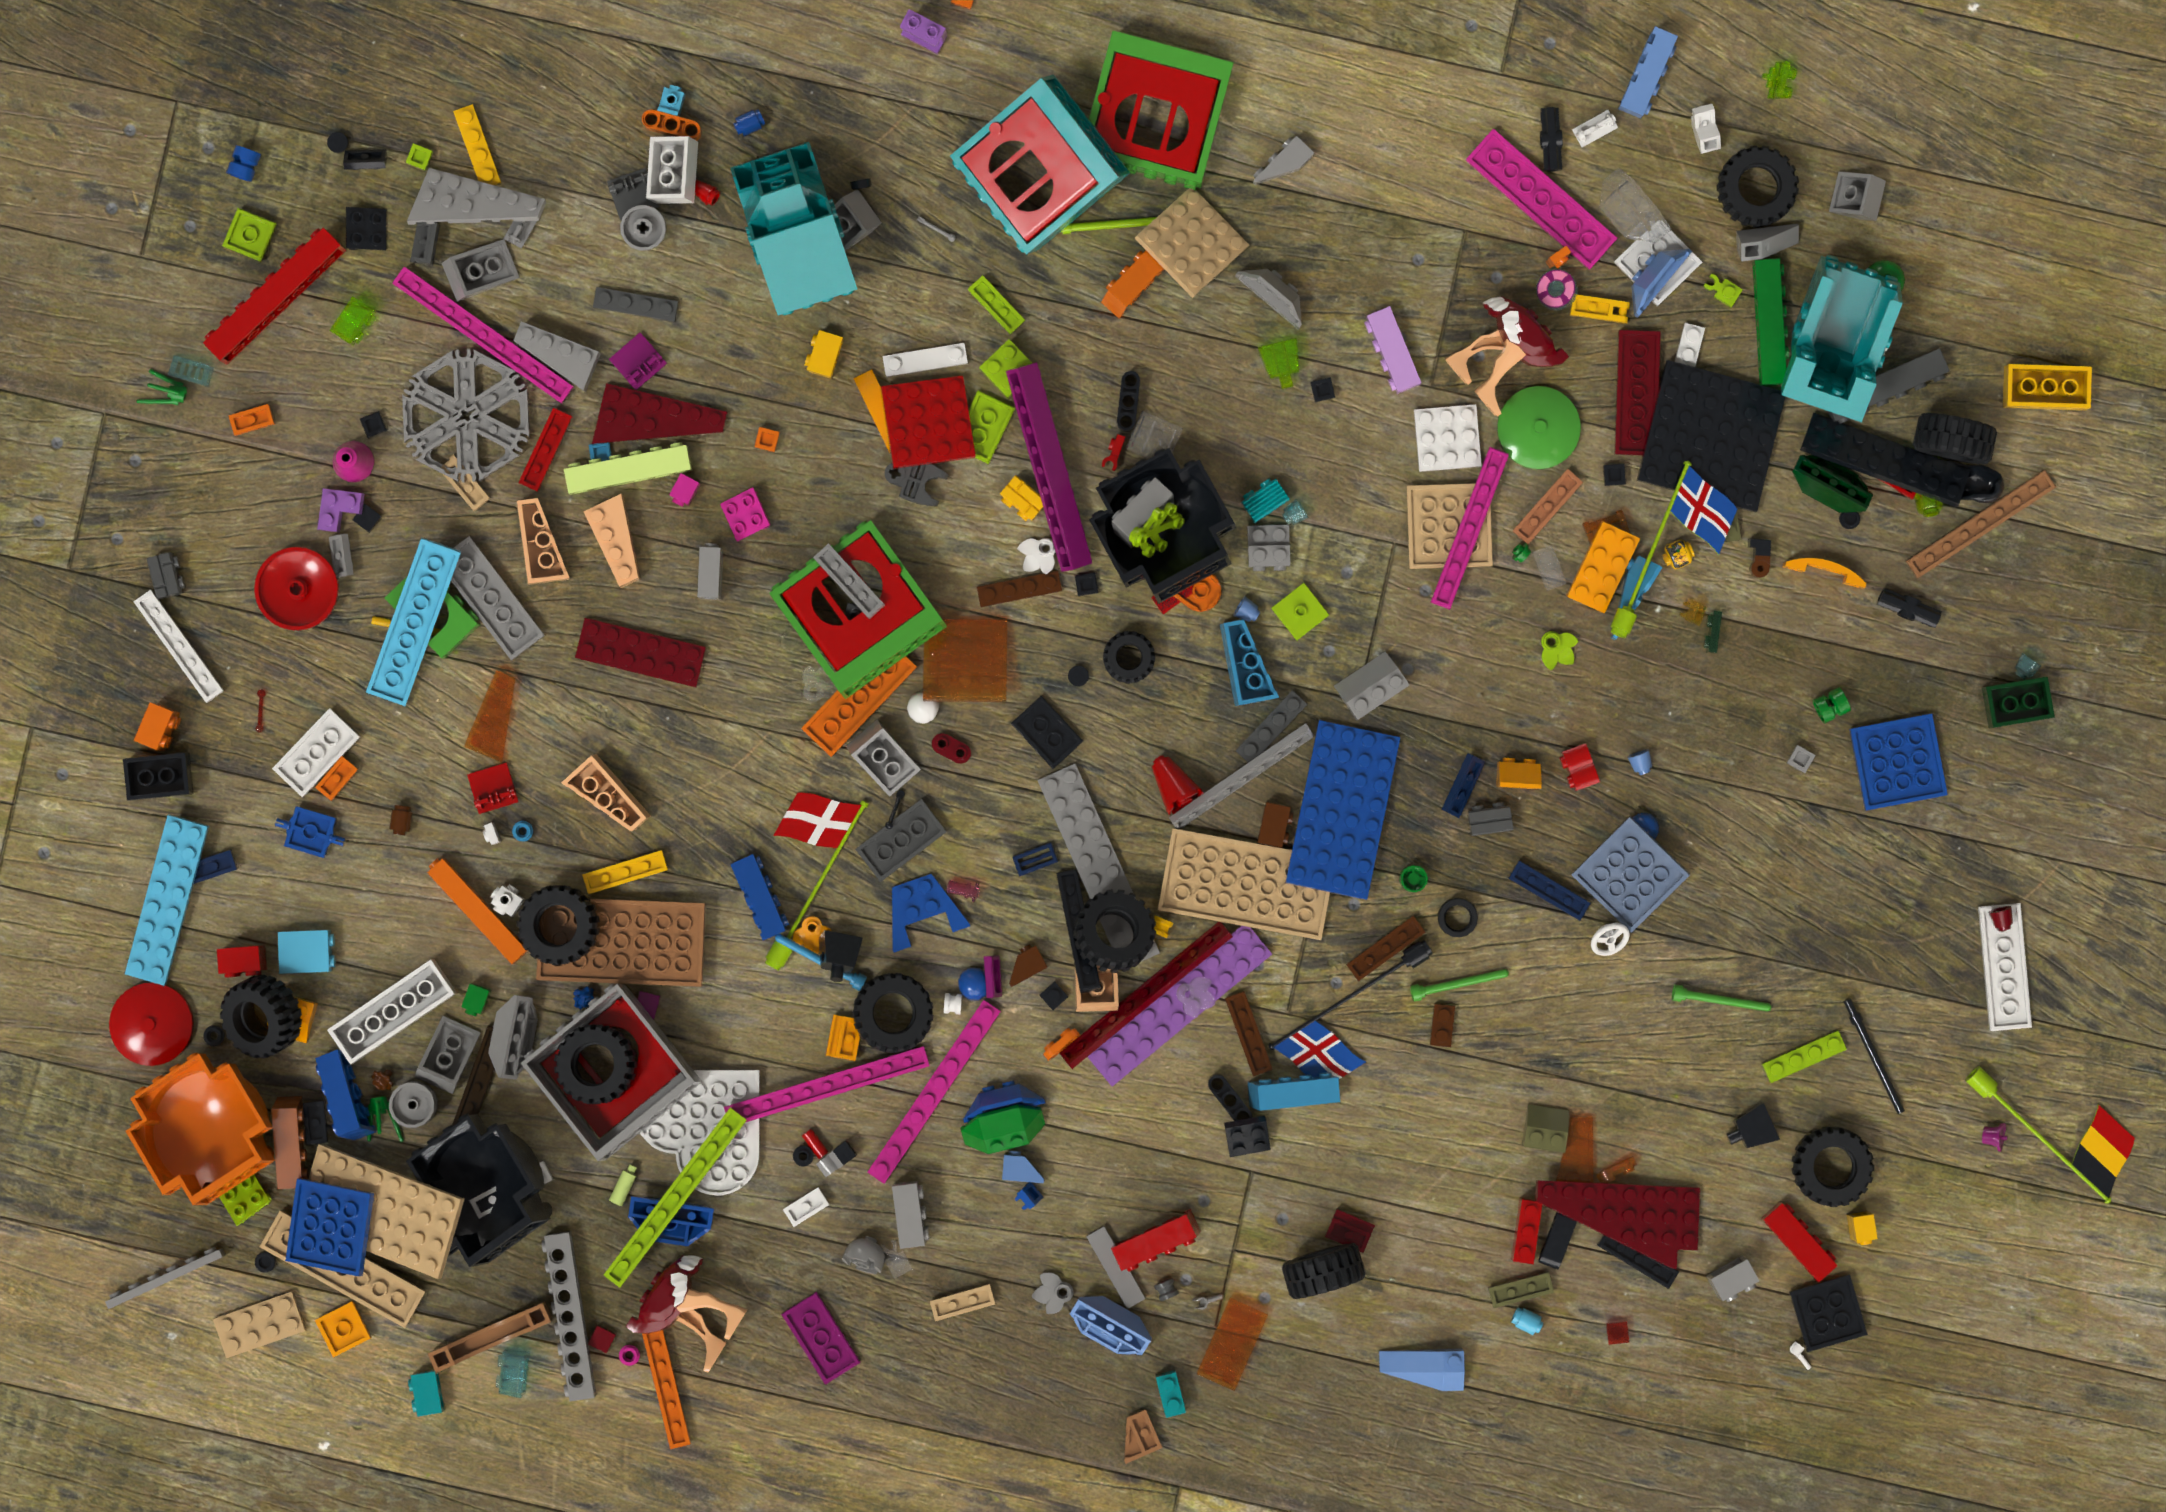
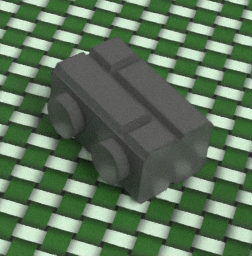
M168 552L146 558L157 599H164L184 593L183 588H186L183 576H179L178 568L181 565L178 556Z
M1501 802L1492 804L1493 808L1484 809V805L1472 807V811L1467 812L1470 835L1477 836L1512 831L1513 822L1510 806H1505V803Z

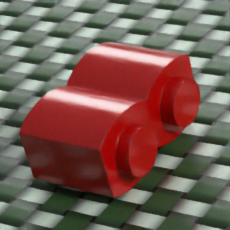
M1586 743L1561 752L1562 756L1559 759L1563 769L1567 768L1569 776L1566 778L1570 788L1574 787L1575 791L1600 783Z

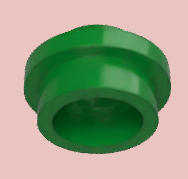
M1527 543L1518 544L1512 551V559L1518 560L1520 563L1523 562L1531 553L1529 545Z

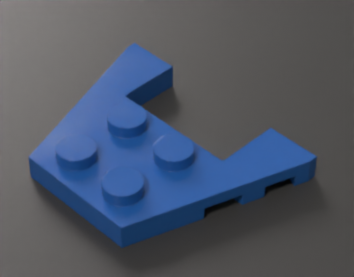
M932 874L892 887L893 952L912 947L905 929L906 925L946 912L952 932L970 927V923Z

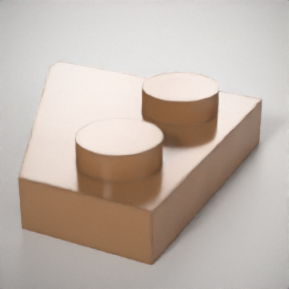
M1146 1409L1127 1417L1125 1464L1162 1448Z

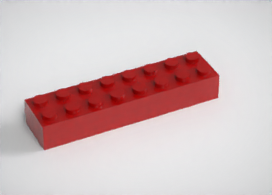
M324 227L321 230L319 228L310 235L311 239L306 244L302 243L296 248V254L291 259L289 257L280 264L281 268L276 273L272 272L265 278V284L253 289L250 293L251 297L246 302L244 300L235 307L236 311L231 316L227 315L220 321L221 326L217 330H211L204 337L206 340L203 344L221 362L228 365L347 251Z

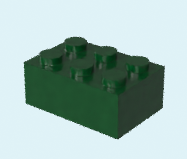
M2048 677L1982 688L1989 729L2055 718Z

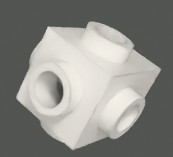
M509 884L507 887L503 885L501 888L497 887L491 895V898H493L491 904L494 905L493 909L501 915L507 913L514 917L525 899L518 895V889ZM505 896L509 899L507 904L504 902Z

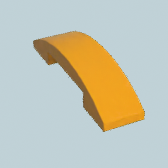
M870 370L853 379L890 453L881 387L873 371Z
M1800 558L1787 561L1782 566L1798 572H1805L1808 565L1844 575L1842 584L1860 589L1866 588V583L1856 573L1832 561L1817 558Z

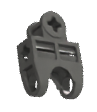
M892 463L886 467V480L890 484L902 488L899 498L920 505L938 506L939 501L931 498V495L925 490V485L931 479L941 478L947 480L949 474L932 464L920 466L916 479L915 476L919 465L897 468L901 476H896L895 479H892V474L889 473L895 470ZM913 482H914V486H913L911 495H910V497H908V495H909V493H910V490H911V487H912V484H913Z

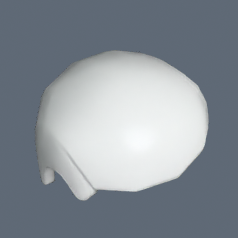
M925 690L914 693L907 705L910 718L916 723L922 724L932 721L939 710V702L936 695Z

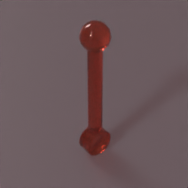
M263 689L257 692L259 696L258 725L255 727V730L258 733L263 731V697L266 696V692Z

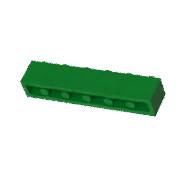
M1780 259L1754 260L1752 268L1759 385H1782L1787 370L1786 359H1789L1788 346L1785 347L1788 329L1787 326H1784L1783 318H1786L1787 311L1786 305L1782 303V297H1785V285H1781V276H1784V265L1780 264Z

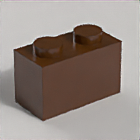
M1269 802L1265 803L1257 843L1282 848L1283 844L1287 845L1289 832H1286L1287 824L1292 823L1294 812H1290L1291 807Z

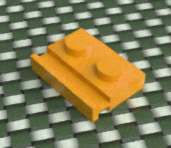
M833 1014L825 1056L856 1061L860 1036L857 1029H855L854 1018Z

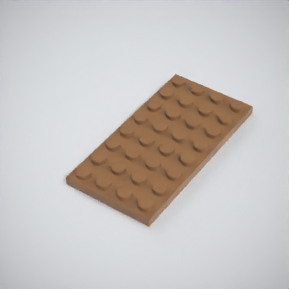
M591 899V904L595 905L597 909L595 911L596 916H599L600 920L597 928H600L599 935L595 937L597 941L594 946L590 947V951L583 955L581 959L568 964L552 965L540 962L537 959L536 980L703 987L706 903ZM555 905L546 909L542 914L540 930L548 942L556 945L565 944L576 933V917L569 908Z

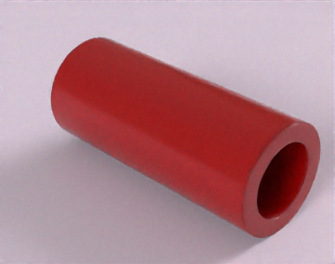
M812 1128L802 1135L818 1159L829 1152Z

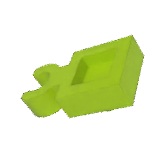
M1710 274L1709 278L1713 279L1714 285L1709 286L1705 283L1703 287L1709 291H1716L1714 298L1731 308L1743 289L1727 279L1720 283L1716 275Z

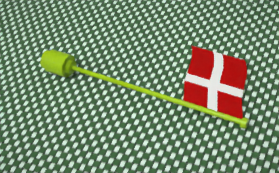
M797 793L773 836L789 837L814 846L836 848V851L788 933L787 938L790 939L861 813L865 807H868L869 804L861 801L860 805L842 803L810 793ZM775 940L765 957L767 958L765 964L779 971L781 967L785 966L793 950Z

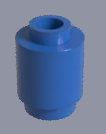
M759 109L756 111L751 110L736 117V122L733 123L738 135L743 134L744 137L762 129L761 126L765 125Z

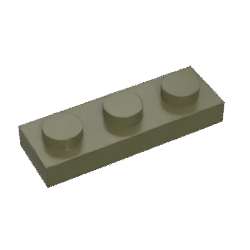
M1549 1272L1488 1287L1493 1308L1554 1293Z

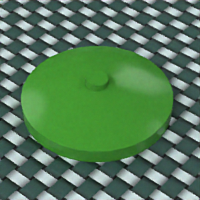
M1534 386L1520 390L1504 404L1501 409L1502 414L1498 417L1497 434L1502 449L1505 453L1509 454L1508 457L1525 468L1541 470L1554 467L1571 455L1579 441L1581 424L1574 404L1563 393L1550 387Z

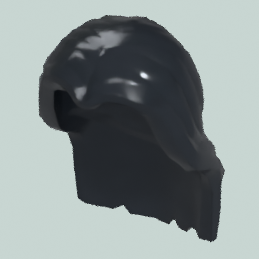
M1948 460L1950 463L1970 469L1961 500L1992 503L2000 498L2004 488V480L1999 472L1981 464L1971 466Z

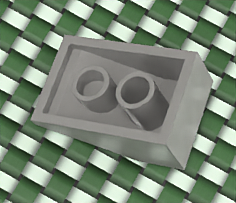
M504 239L449 257L442 262L457 302L520 278Z
M878 720L874 721L846 745L851 756L889 797L921 770Z
M442 1016L417 1068L415 1078L453 1094L481 1033Z

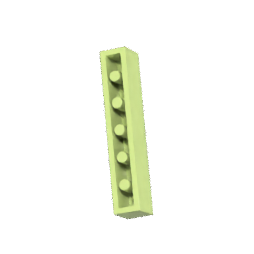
M679 442L670 444L668 449H662V446L650 448V452L642 453L639 450L630 452V456L621 457V454L609 456L607 461L601 462V458L589 460V464L581 465L580 462L569 464L568 468L564 469L568 494L573 495L693 471L688 446Z

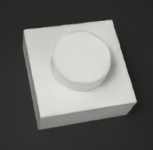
M489 823L484 825L483 835L486 842H490L491 845L500 843L501 840L495 824Z

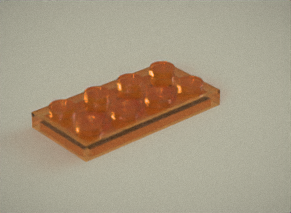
M1230 1297L1196 1374L1235 1391L1268 1314Z

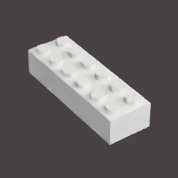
M431 959L330 1027L327 1031L348 1062L354 1064L453 997L457 992L435 959Z

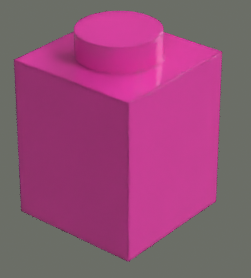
M680 473L669 494L673 497L672 502L681 507L684 504L689 506L701 484Z

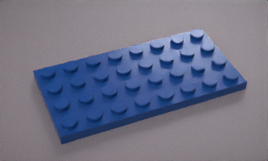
M1319 720L1285 883L1364 900L1368 899L1400 737Z

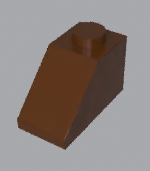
M1029 944L1019 949L1021 954L1017 955L1009 982L1011 987L1048 968L1036 945L1032 947Z

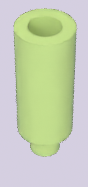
M629 1164L627 1171H622L609 1201L623 1206L637 1177L634 1175L637 1167Z

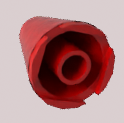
M1162 755L1153 761L1152 770L1168 815L1171 812L1174 815L1191 803L1194 798L1204 794L1202 789L1169 756L1164 757Z

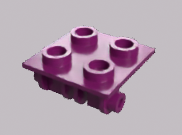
M638 333L609 358L635 390L640 388L667 364L641 333Z

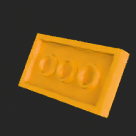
M1601 521L1566 596L1605 614L1640 538Z

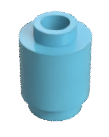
M1517 1308L1511 1320L1515 1327L1531 1335H1534L1535 1332L1539 1333L1544 1322L1541 1321V1316L1525 1308Z

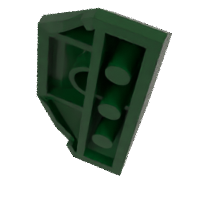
M1800 455L1792 471L1802 493L1839 513L1865 512L1872 500L1873 493L1868 490L1859 475L1839 464L1817 456Z

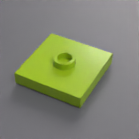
M237 208L222 246L262 262L277 223Z
M1305 583L1301 584L1271 608L1296 641L1329 616Z

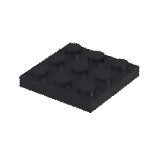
M1850 1274L1789 1291L1807 1352L1868 1335Z

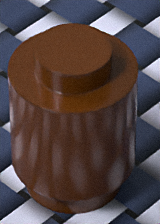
M394 805L389 829L393 830V834L405 835L406 832H410L413 813L411 812V807Z

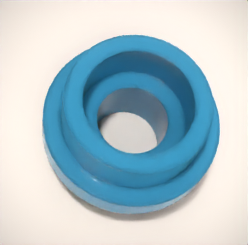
M519 821L513 826L512 834L516 840L524 842L532 837L533 827L527 821ZM520 828H526L527 832L525 835L519 833Z

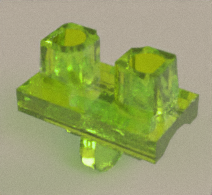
M1775 62V66L1770 67L1769 74H1762L1761 78L1767 81L1766 88H1769L1768 99L1791 98L1793 90L1791 87L1785 86L1787 79H1795L1797 69L1790 66V62Z

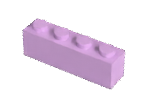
M1390 306L1367 315V321L1364 322L1368 334L1372 332L1375 339L1372 341L1376 353L1380 352L1382 356L1380 364L1383 371H1388L1390 379H1388L1391 390H1396V393L1399 394L1419 386L1421 380Z

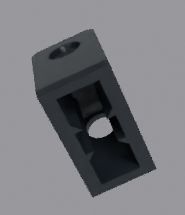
M824 930L819 936L820 966L822 969L831 971V981H843V973L849 974L854 969L863 937Z
M1762 1102L1735 1118L1733 1122L1736 1129L1726 1133L1731 1145L1742 1140L1746 1148L1780 1140L1768 1111Z

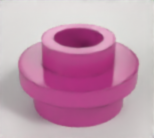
M625 1345L619 1352L620 1361L627 1366L636 1364L640 1358V1352L634 1345ZM631 1351L633 1358L628 1359L626 1352Z

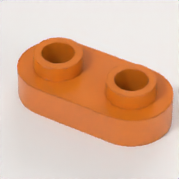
M1067 1028L1060 1034L1061 1039L1056 1043L1054 1041L1050 1042L1044 1048L1045 1053L1043 1055L1048 1061L1052 1060L1077 1039L1080 1033L1075 1028L1072 1030Z

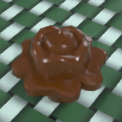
M388 1069L384 1072H373L371 1076L373 1079L372 1084L376 1089H392L393 1083L390 1079L392 1072Z

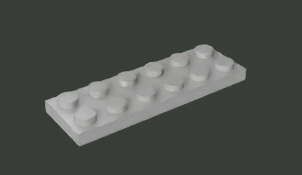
M468 536L454 547V549L461 551L451 582L512 661L545 635L473 539Z

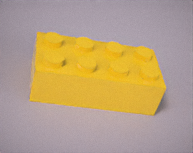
M2008 364L2004 366L2003 408L2088 410L2091 408L2092 367Z

